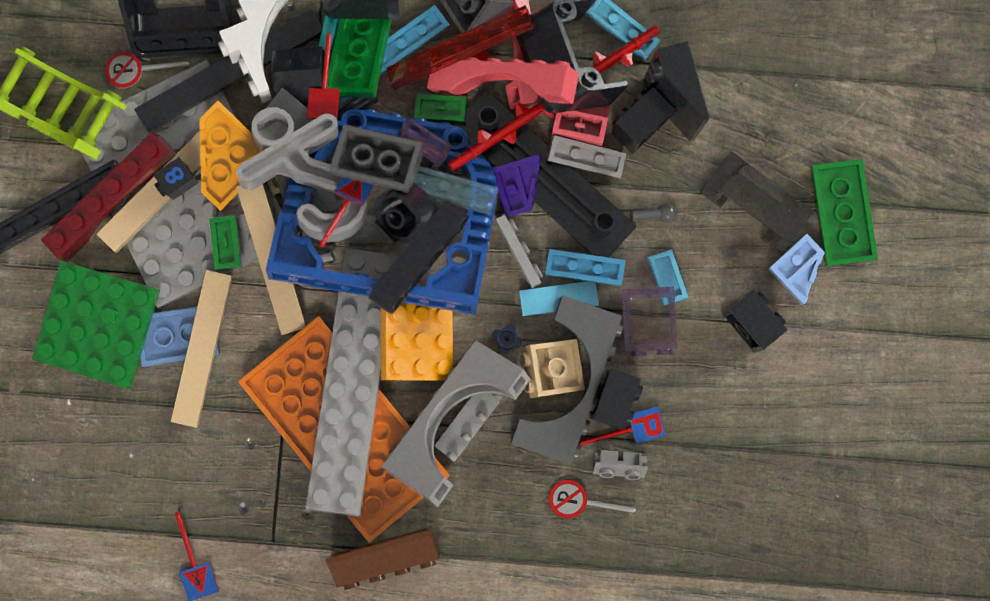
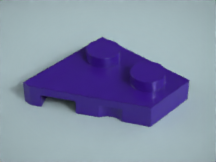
M541 154L492 168L506 217L533 210Z

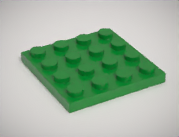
M61 261L32 360L131 389L160 289Z

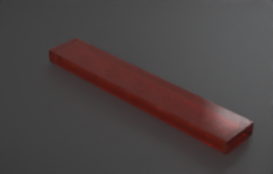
M524 5L387 67L390 86L393 90H396L533 29L534 26L529 10Z

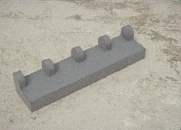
M485 393L471 396L435 444V447L455 462L505 395Z

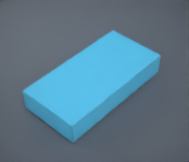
M672 249L647 257L663 306L687 299L688 294Z

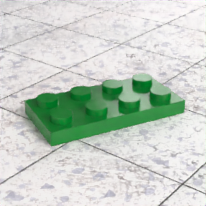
M340 19L328 70L327 89H340L339 97H376L392 19Z
M863 159L812 165L810 171L822 250L825 252L823 255L825 267L878 260Z

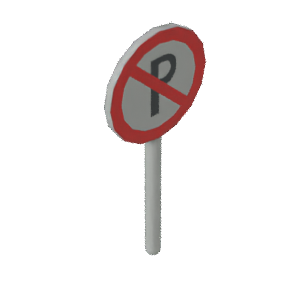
M121 51L109 58L106 63L105 74L112 85L117 88L126 89L134 86L139 81L142 71L186 67L190 63L185 61L142 66L141 61L136 55L131 52Z
M562 480L556 483L549 494V505L552 511L562 518H574L580 515L586 505L632 513L636 512V509L633 507L587 500L584 488L573 480Z

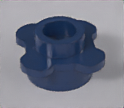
M508 324L506 328L494 330L492 333V338L497 341L498 351L502 354L507 353L513 347L519 348L522 341L517 337L516 327L513 324ZM508 336L509 341H505L504 338Z

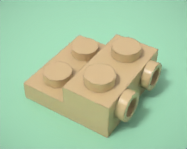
M577 339L522 347L523 352L519 355V361L531 379L524 388L525 392L529 393L530 398L585 390Z

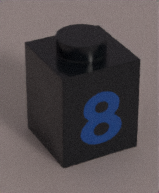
M180 157L153 174L157 180V183L154 184L156 189L163 197L167 195L172 200H175L199 183Z

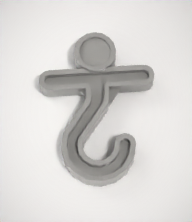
M268 107L258 112L252 121V134L254 143L261 152L238 167L237 177L240 186L245 190H253L280 174L292 178L299 184L335 194L334 190L342 177L329 174L330 164L314 160L309 155L337 138L338 121L336 117L331 114H323L295 131L293 120L285 110L277 107ZM367 199L363 206L350 201L327 242H339L349 238L362 227L367 216ZM304 204L297 211L298 225L310 237L321 241L337 213L325 214L320 212L314 205Z

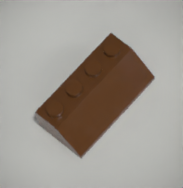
M428 527L331 554L326 558V562L336 587L344 586V589L348 590L360 586L359 581L369 579L370 583L385 579L384 574L394 572L395 576L411 572L410 567L420 565L421 569L436 565L435 560H438L440 555L433 529Z

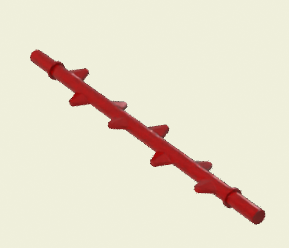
M654 25L638 37H633L629 43L608 57L595 52L592 54V68L601 74L617 62L628 67L633 64L632 52L636 49H641L642 45L659 35L660 30ZM540 102L531 108L518 103L515 105L516 118L492 134L482 129L478 130L477 144L472 147L469 146L468 150L448 162L447 165L454 172L473 158L476 159L479 154L502 139L514 144L518 128L541 113L550 118L555 117L556 113H549L544 110Z

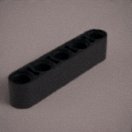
M446 200L430 218L423 230L411 241L370 292L369 299L389 314H393L462 230L469 219V215Z

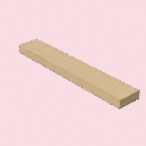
M200 131L166 165L180 157L193 175H195L201 169ZM155 177L97 233L115 253L171 199L167 195L163 197L156 189L154 184L157 183Z
M264 184L253 190H245L240 185L236 186L281 335L301 330L307 325L295 285L269 280L266 273L276 223Z
M209 270L205 272L171 422L195 428L199 425L233 278L231 275Z

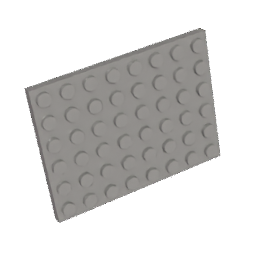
M205 60L122 101L121 103L127 106L125 110L114 107L94 141L96 142L94 147L101 151L97 160L83 154L91 172L113 159L117 160L119 164L151 132L162 136L178 153L200 131L199 119L217 100L235 116L223 91L149 133L134 111L136 107L210 66L209 62ZM97 114L91 116L81 136L86 135ZM201 169L194 175L199 182L175 200L170 199L126 243L146 285L160 289L156 303L159 309L202 288L206 270L228 275L240 269L215 270L209 218L236 215L242 267L258 260L239 195L237 194L220 211L201 193ZM151 179L139 186L111 211L112 216L114 217ZM264 184L274 220L277 224L279 212H282V208L276 196L271 197Z

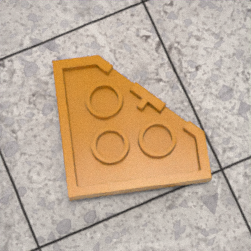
M217 100L199 119L201 193L221 211L238 194L236 186L240 185L237 177L238 167L261 151L257 149L254 143L253 134Z

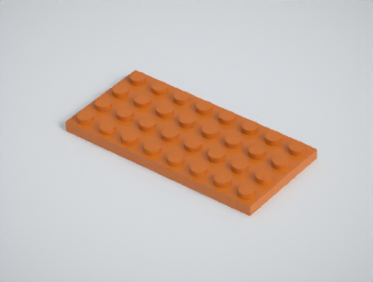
M319 316L238 381L310 471H312L333 333ZM380 390L361 517L347 515L368 543L423 499L422 496L391 476L382 467L389 453L395 450L401 442L403 434L411 427ZM435 458L441 474L448 478L450 475Z

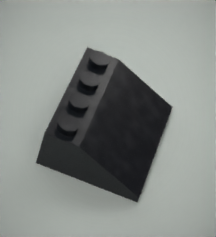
M688 41L656 49L645 73V79L642 81L646 92L654 87L675 108L669 120L689 141H693L708 122L710 116Z

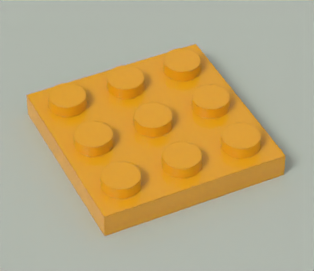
M402 303L393 314H389L380 307L381 380L446 381L449 372L453 369L452 311Z

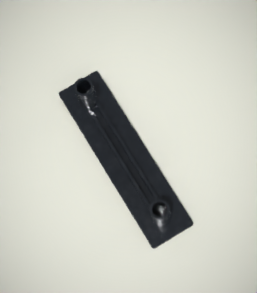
M486 91L467 111L466 124L456 123L454 126L463 128L468 135V143L474 146L477 144L478 130L482 129L492 134L516 118V116ZM525 124L516 130V142L514 144L502 139L481 153L495 167L541 154L534 202L594 256L609 258L636 228V225L572 167L546 161L549 146Z

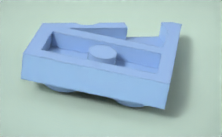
M805 234L768 270L803 305L808 300V293L812 283H814L818 266L821 264L825 252L808 234Z

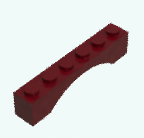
M151 132L56 224L41 241L57 259L70 260L88 243L92 234L110 212L139 186L154 177L153 174L162 169L177 152L162 136Z

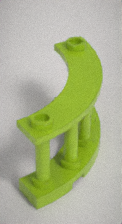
M21 46L20 49L12 47L10 52L17 55L18 58L0 88V110L18 120L21 116L28 119L26 125L97 160L101 151L94 147L96 145L94 141L114 107L122 110L126 109L127 106L120 102L122 97L110 90L107 93L101 92L57 71L34 58L35 53L24 46ZM29 62L45 71L26 106L23 105L20 109L8 102L10 99L8 95ZM54 77L69 84V87L51 118H47L44 122L35 117L37 114L35 110ZM80 90L90 95L72 129H68L67 132L60 130V122L78 91ZM100 101H103L104 103L86 135L81 136Z

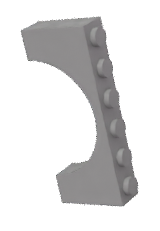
M475 340L473 345L466 349L458 365L449 372L448 378L441 388L435 391L427 407L420 411L412 427L403 434L401 442L395 450L389 453L382 467L391 476L438 507L453 487L452 483L441 474L434 457L435 434L444 416L459 402L478 394H501L516 400L531 379L523 368Z

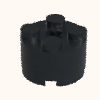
M415 182L409 192L392 189L380 196L373 206V213L376 212L377 218L374 222L379 233L390 242H403V244L412 241L437 211L435 202Z

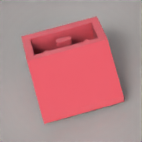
M610 105L556 113L552 135L602 147Z

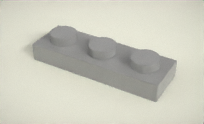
M552 135L546 161L621 178L627 153Z
M504 214L496 219V225L531 289H534L541 285L540 278L543 275L537 264L532 265L527 256L531 255L524 241L519 242L516 233L519 231L513 219L508 220Z

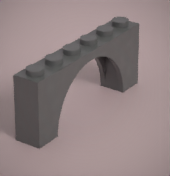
M561 296L553 321L568 328L584 347L589 365L586 388L579 401L570 410L558 417L541 421L519 418L510 441L511 444L570 465L572 459H578L581 445H578L580 436L586 435L590 421L586 420L589 410L594 411L598 402V396L595 395L598 385L602 387L606 379L607 372L603 371L607 361L611 362L616 348L612 346L615 337H620L624 323L620 322L622 316L566 296Z

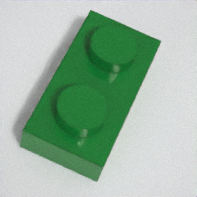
M416 94L414 118H423L429 122L466 124L468 98L467 96Z
M237 216L209 218L215 270L242 268Z

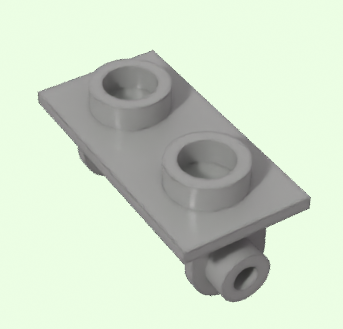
M600 450V452H595L594 454L595 465L593 474H598L603 478L623 476L628 480L645 478L648 466H646L647 456H642V453L623 452V461H618V451Z

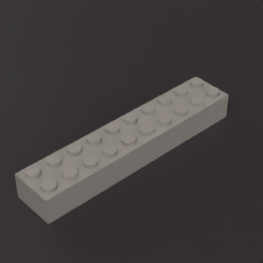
M345 248L342 273L352 275L354 273H364L370 278L380 279L397 260V255ZM339 292L306 503L307 510L361 517L381 381L380 307L372 302L368 296Z

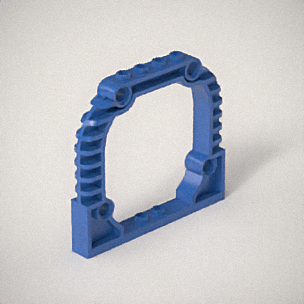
M351 109L343 114L341 121H338L337 138L309 155V157L325 163L336 151L343 126H351L353 124L359 125L358 128L421 142L422 151L434 152L438 160L444 165H447L448 162L473 145L468 143V135L463 128L453 126L447 122L435 123L423 118H405L395 113L387 115L377 113L371 109ZM457 141L460 145L453 146L450 142ZM479 154L476 159L473 158L459 168L463 170L470 184V201L467 211L469 219L465 224L461 243L452 244L446 252V265L428 277L426 287L416 285L403 303L476 315L497 200L496 178L490 163L482 154ZM289 178L282 212H279L266 266L268 279L369 297L370 292L380 279L370 278L364 273H354L352 275L324 270L323 259L314 248L318 240L309 235H298L302 231L298 225V208L304 204L313 205L316 188L299 184L292 178ZM460 256L465 261L463 263H456L452 259Z

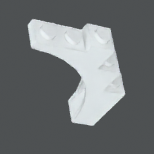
M238 0L240 8L236 9L241 23L219 31L222 41L218 42L223 56L229 55L232 64L238 62L243 74H249L252 80L248 82L254 97L259 95L262 103L272 100L265 79L263 64L265 43L276 16L289 0Z

